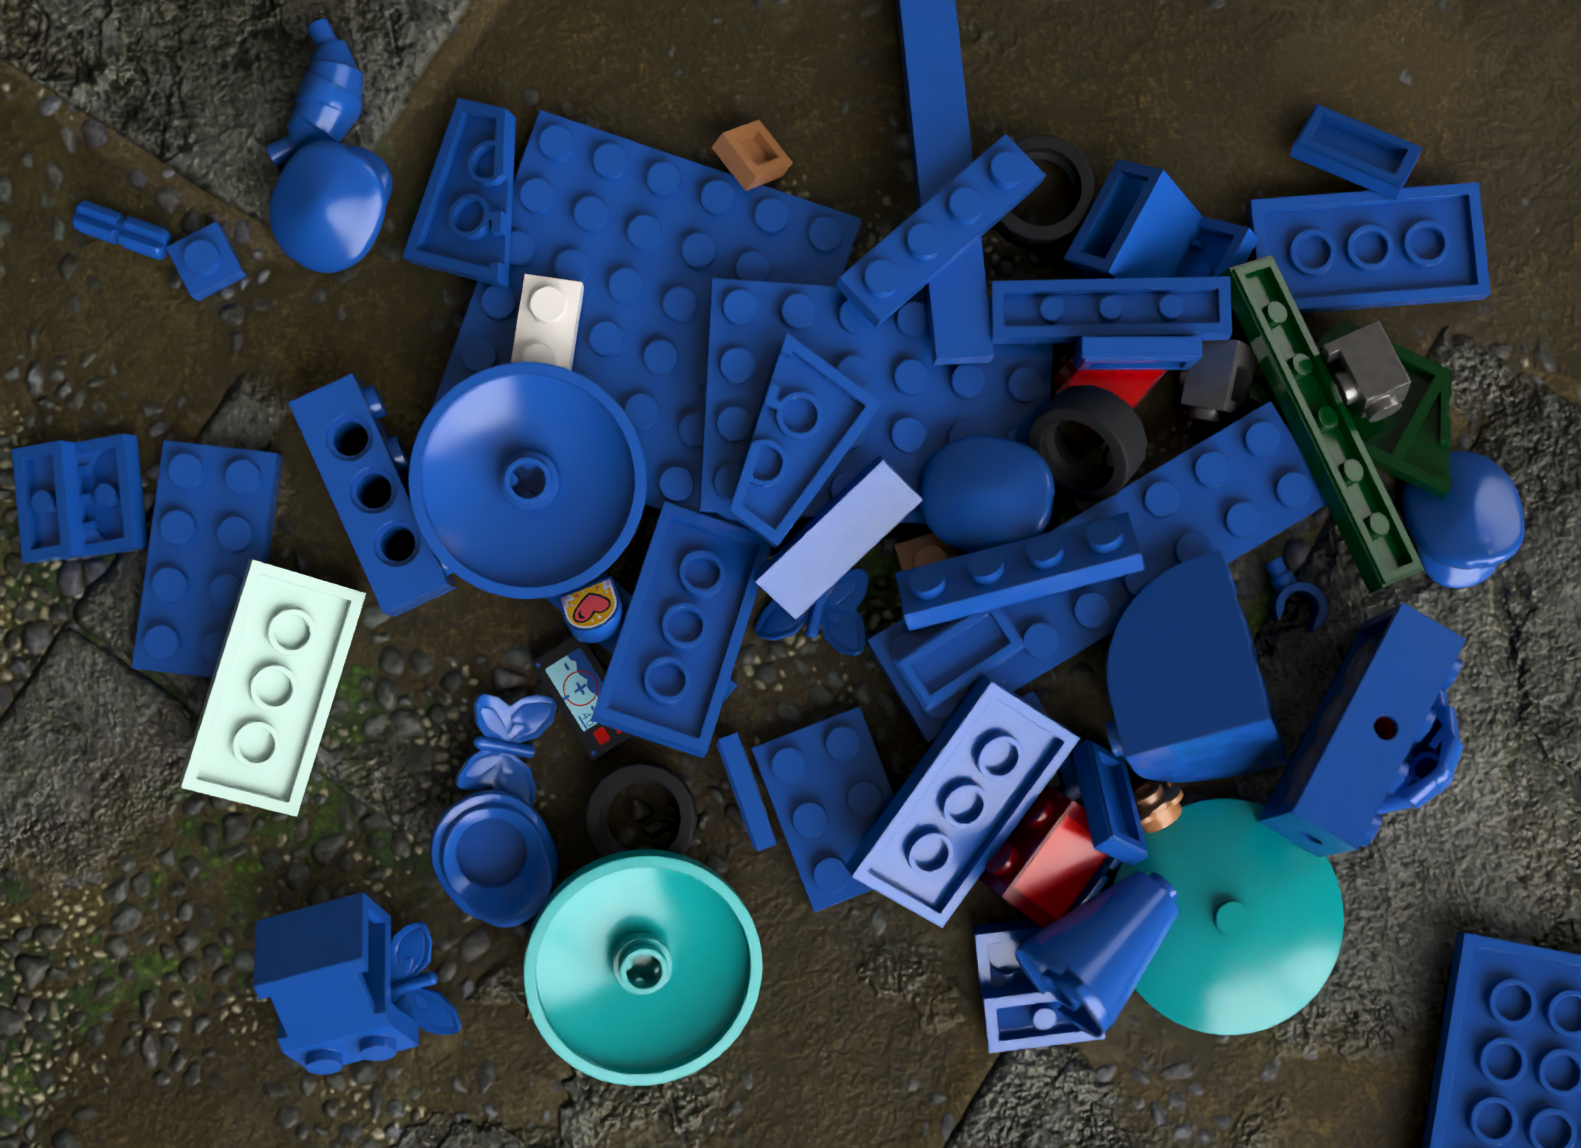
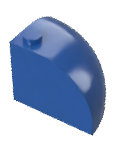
M1223 550L1189 559L1157 576L1132 600L1114 632L1108 654L1107 686L1115 720L1106 722V730L1115 757L1124 755L1133 770L1143 778L1160 782L1207 781L1253 773L1285 765L1289 762L1271 697L1256 661L1258 659L1256 648L1240 602L1236 599V595H1238Z

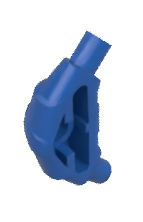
M328 19L316 20L307 28L317 49L311 55V62L307 73L303 74L294 99L295 106L292 116L287 123L289 135L266 145V149L276 166L289 161L295 152L309 143L315 141L340 143L361 115L363 107V73L358 70L346 41L337 39Z
M1446 690L1439 691L1431 707L1436 712V718L1429 732L1420 742H1413L1404 759L1405 762L1409 763V770L1403 783L1393 794H1386L1377 812L1378 814L1409 808L1419 809L1436 795L1443 793L1453 781L1464 746L1460 741L1456 710L1454 707L1449 706Z

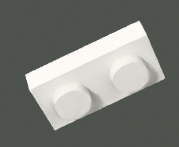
M529 274L524 275L511 363H547L572 370L584 293L582 282Z

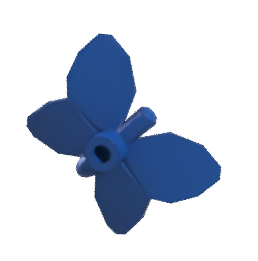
M862 568L848 570L797 620L775 600H772L761 613L754 631L758 638L776 641L793 636L806 622L805 635L809 638H816L821 623L825 641L837 652L850 656H858L863 653L867 633L865 620L857 608L866 595L869 581L867 571Z
M484 693L478 695L474 702L475 723L483 735L473 739L474 746L479 750L464 762L456 776L455 784L462 790H479L490 786L492 790L512 793L533 807L537 789L532 771L517 756L529 759L534 756V746L521 742L538 738L553 722L557 708L553 697L534 694L519 697L511 705H508L499 697Z
M422 921L407 924L394 935L391 942V1003L417 1022L419 1027L426 1032L439 1035L456 1034L460 1032L462 1027L457 1010L441 992L426 988V986L437 983L438 976L436 972L429 971L419 974L431 962L433 942L428 927Z

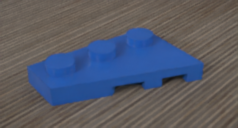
M460 98L457 99L402 258L413 265L509 289L516 117L506 108Z
M788 332L784 336L728 510L730 515L775 548L784 539L882 405L880 401Z

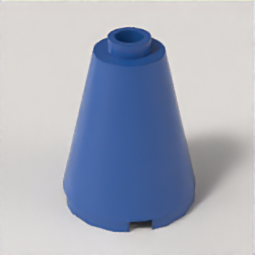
M1135 871L1024 939L1015 951V958L1023 972L1042 995L1049 990L1062 1003L1057 1010L1066 1019L1082 1031L1095 1038H1099L1112 1028L1178 917L1179 909L1175 903L1178 894L1174 887L1160 874L1151 872L1149 875H1146L1143 872Z

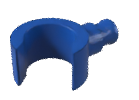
M1282 557L1264 564V567L1273 579L1270 582L1276 591L1269 605V614L1272 622L1280 620L1287 598L1292 593H1299L1304 595L1312 606V614L1308 620L1306 632H1313L1320 628L1328 613L1327 600L1322 591L1310 583L1297 582L1292 571L1287 570Z

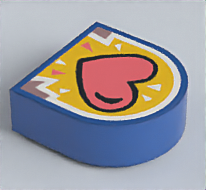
M612 576L557 597L563 618L571 634L581 642L597 643L604 641L617 633L623 625L625 609Z

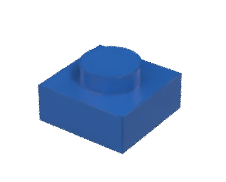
M217 221L166 247L190 296L197 302L248 276L227 233Z

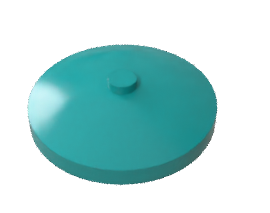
M1210 798L1182 804L1180 816L1171 825L1157 832H1143L1148 850V858L1134 866L1121 861L1111 877L1109 887L1135 871L1143 872L1146 875L1156 872L1164 877L1178 894L1175 903L1178 906L1179 915L1134 990L1150 1006L1165 1017L1200 1032L1217 1035H1240L1275 1026L1305 1007L1317 995L1333 970L1339 954L1344 927L1343 902L1336 875L1326 856L1317 857L1257 822L1265 808L1264 805L1230 798Z
M639 849L623 851L597 859L578 869L555 888L544 902L530 928L524 952L523 975L525 995L534 1023L548 1045L563 1060L579 1071L602 1081L629 1086H648L688 1076L707 1066L730 1047L742 1032L755 1008L762 981L763 964L758 933L750 913L740 896L723 877L708 866L685 855L662 850Z

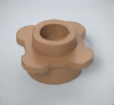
M1149 780L1138 785L1133 790L1143 832L1152 833L1162 830L1171 825L1180 816L1182 806L1179 801L1183 797V792L1179 787L1171 788L1170 782Z

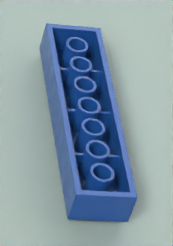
M1269 401L1121 489L1117 495L1102 500L1052 530L1056 531L1128 512L1141 550L1145 570L1002 607L1027 647L985 675L1013 692L1114 632L1132 600L1146 585L1166 570L1189 559L1223 550L1228 564L1327 505L1301 449L1272 402ZM905 618L865 642V645L923 742H929L939 736L979 678L929 711L924 712L892 662L958 619L909 631Z

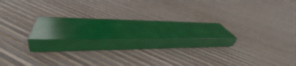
M1273 255L1228 268L1219 276H1230L1231 305L1369 593L1424 571L1425 569Z

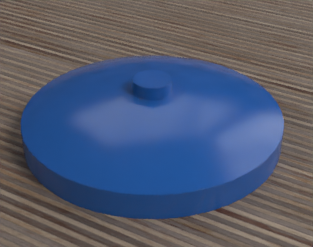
M515 362L501 364L482 370L458 383L436 403L427 415L418 432L410 458L409 494L411 506L417 525L430 549L446 567L464 581L479 589L504 597L519 599L553 597L577 589L598 577L620 557L630 543L641 520L646 501L647 469L640 439L627 414L605 390L593 381L574 371L547 363Z

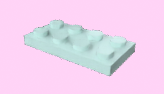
M249 559L178 784L181 788L297 817L366 593Z

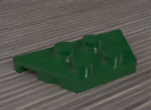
M1344 320L1323 334L1321 340L1316 343L1320 354L1322 355L1324 344L1354 332L1361 327ZM1391 342L1411 380L1405 400L1401 401L1402 407L1390 416L1375 422H1369L1367 416L1361 419L1353 403L1347 405L1346 408L1375 467L1444 500L1451 488L1449 445L1451 443L1452 422L1450 418L1452 370ZM1336 369L1329 371L1331 377L1332 373L1337 372ZM1265 377L1258 383L1253 381L1247 404L1258 409L1271 401L1283 422L1288 424L1267 378Z

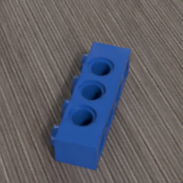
M351 373L288 402L383 614L396 617L456 589L457 587L451 576L453 572L430 549L415 520L409 494V481L404 472L410 466V459L399 437L396 435L389 438L380 418L387 416L388 411L375 385L365 386L360 379ZM355 429H365L368 435L365 449L357 455L346 456L343 449L346 435ZM378 480H388L392 490L389 501L382 507L370 508L366 500L369 487ZM411 531L415 538L413 553L405 560L395 561L390 554L391 540L400 532Z

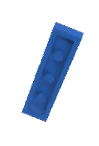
M1005 134L840 276L836 287L877 328L1041 185L1046 174Z
M1230 276L992 281L993 344L1077 343L1081 337L1202 336V341L1229 340L1232 335Z
M1125 512L895 573L903 615L908 630L911 631L1145 570L1129 514Z

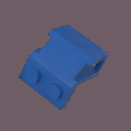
M1117 159L1067 251L1064 260L1083 279L1217 277L1230 267L1246 263L1258 238L1249 227L1202 216L1164 169Z
M357 893L256 921L253 987L259 1000L268 997L272 1000L278 1014L277 1041L285 1055L302 1065L310 1073L326 1075L340 1071L342 1065L362 1060H388L393 1058L397 1051L419 1046V1024L391 1003V915L365 893Z

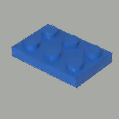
M860 706L751 748L814 913L874 890L853 878L845 865L895 796Z

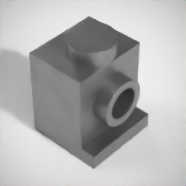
M1376 321L1324 344L1321 357L1328 371L1334 369L1337 371L1332 373V379L1346 406L1354 404L1361 419L1367 416L1369 422H1375L1390 416L1402 407L1401 401L1405 400L1411 380L1380 321Z
M1231 339L1202 341V358L1190 369L1181 370L1179 378V388L1182 393L1181 404L1190 406L1188 418L1222 424L1224 414L1245 416L1257 360L1250 345Z

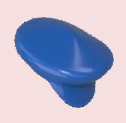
M315 141L302 146L294 153L282 170L273 188L269 203L271 230L282 251L298 264L318 273L339 272L358 263L366 256L376 242L383 224L386 206L393 189L392 174L389 167L375 153L358 146H346L333 141Z
M971 435L951 441L932 456L923 471L919 492L923 500L919 504L926 524L941 541L952 548L973 553L1044 534L1049 527L1053 515L1055 487L1048 464L1033 448L1021 442L1003 437Z
M1456 450L1449 451L1451 488L1446 498L1442 500L1405 481L1402 490V512L1408 531L1417 546L1419 559L1426 574L1441 586L1466 588L1486 580L1494 572L1498 564L1505 562L1518 551L1523 542L1525 525L1519 493L1504 469L1493 460L1478 453Z
M500 790L473 792L449 806L440 815L432 832L430 860L434 874L446 894L469 916L483 920L496 927H514L538 914L544 902L550 896L558 874L559 857L557 848L541 816L522 798Z

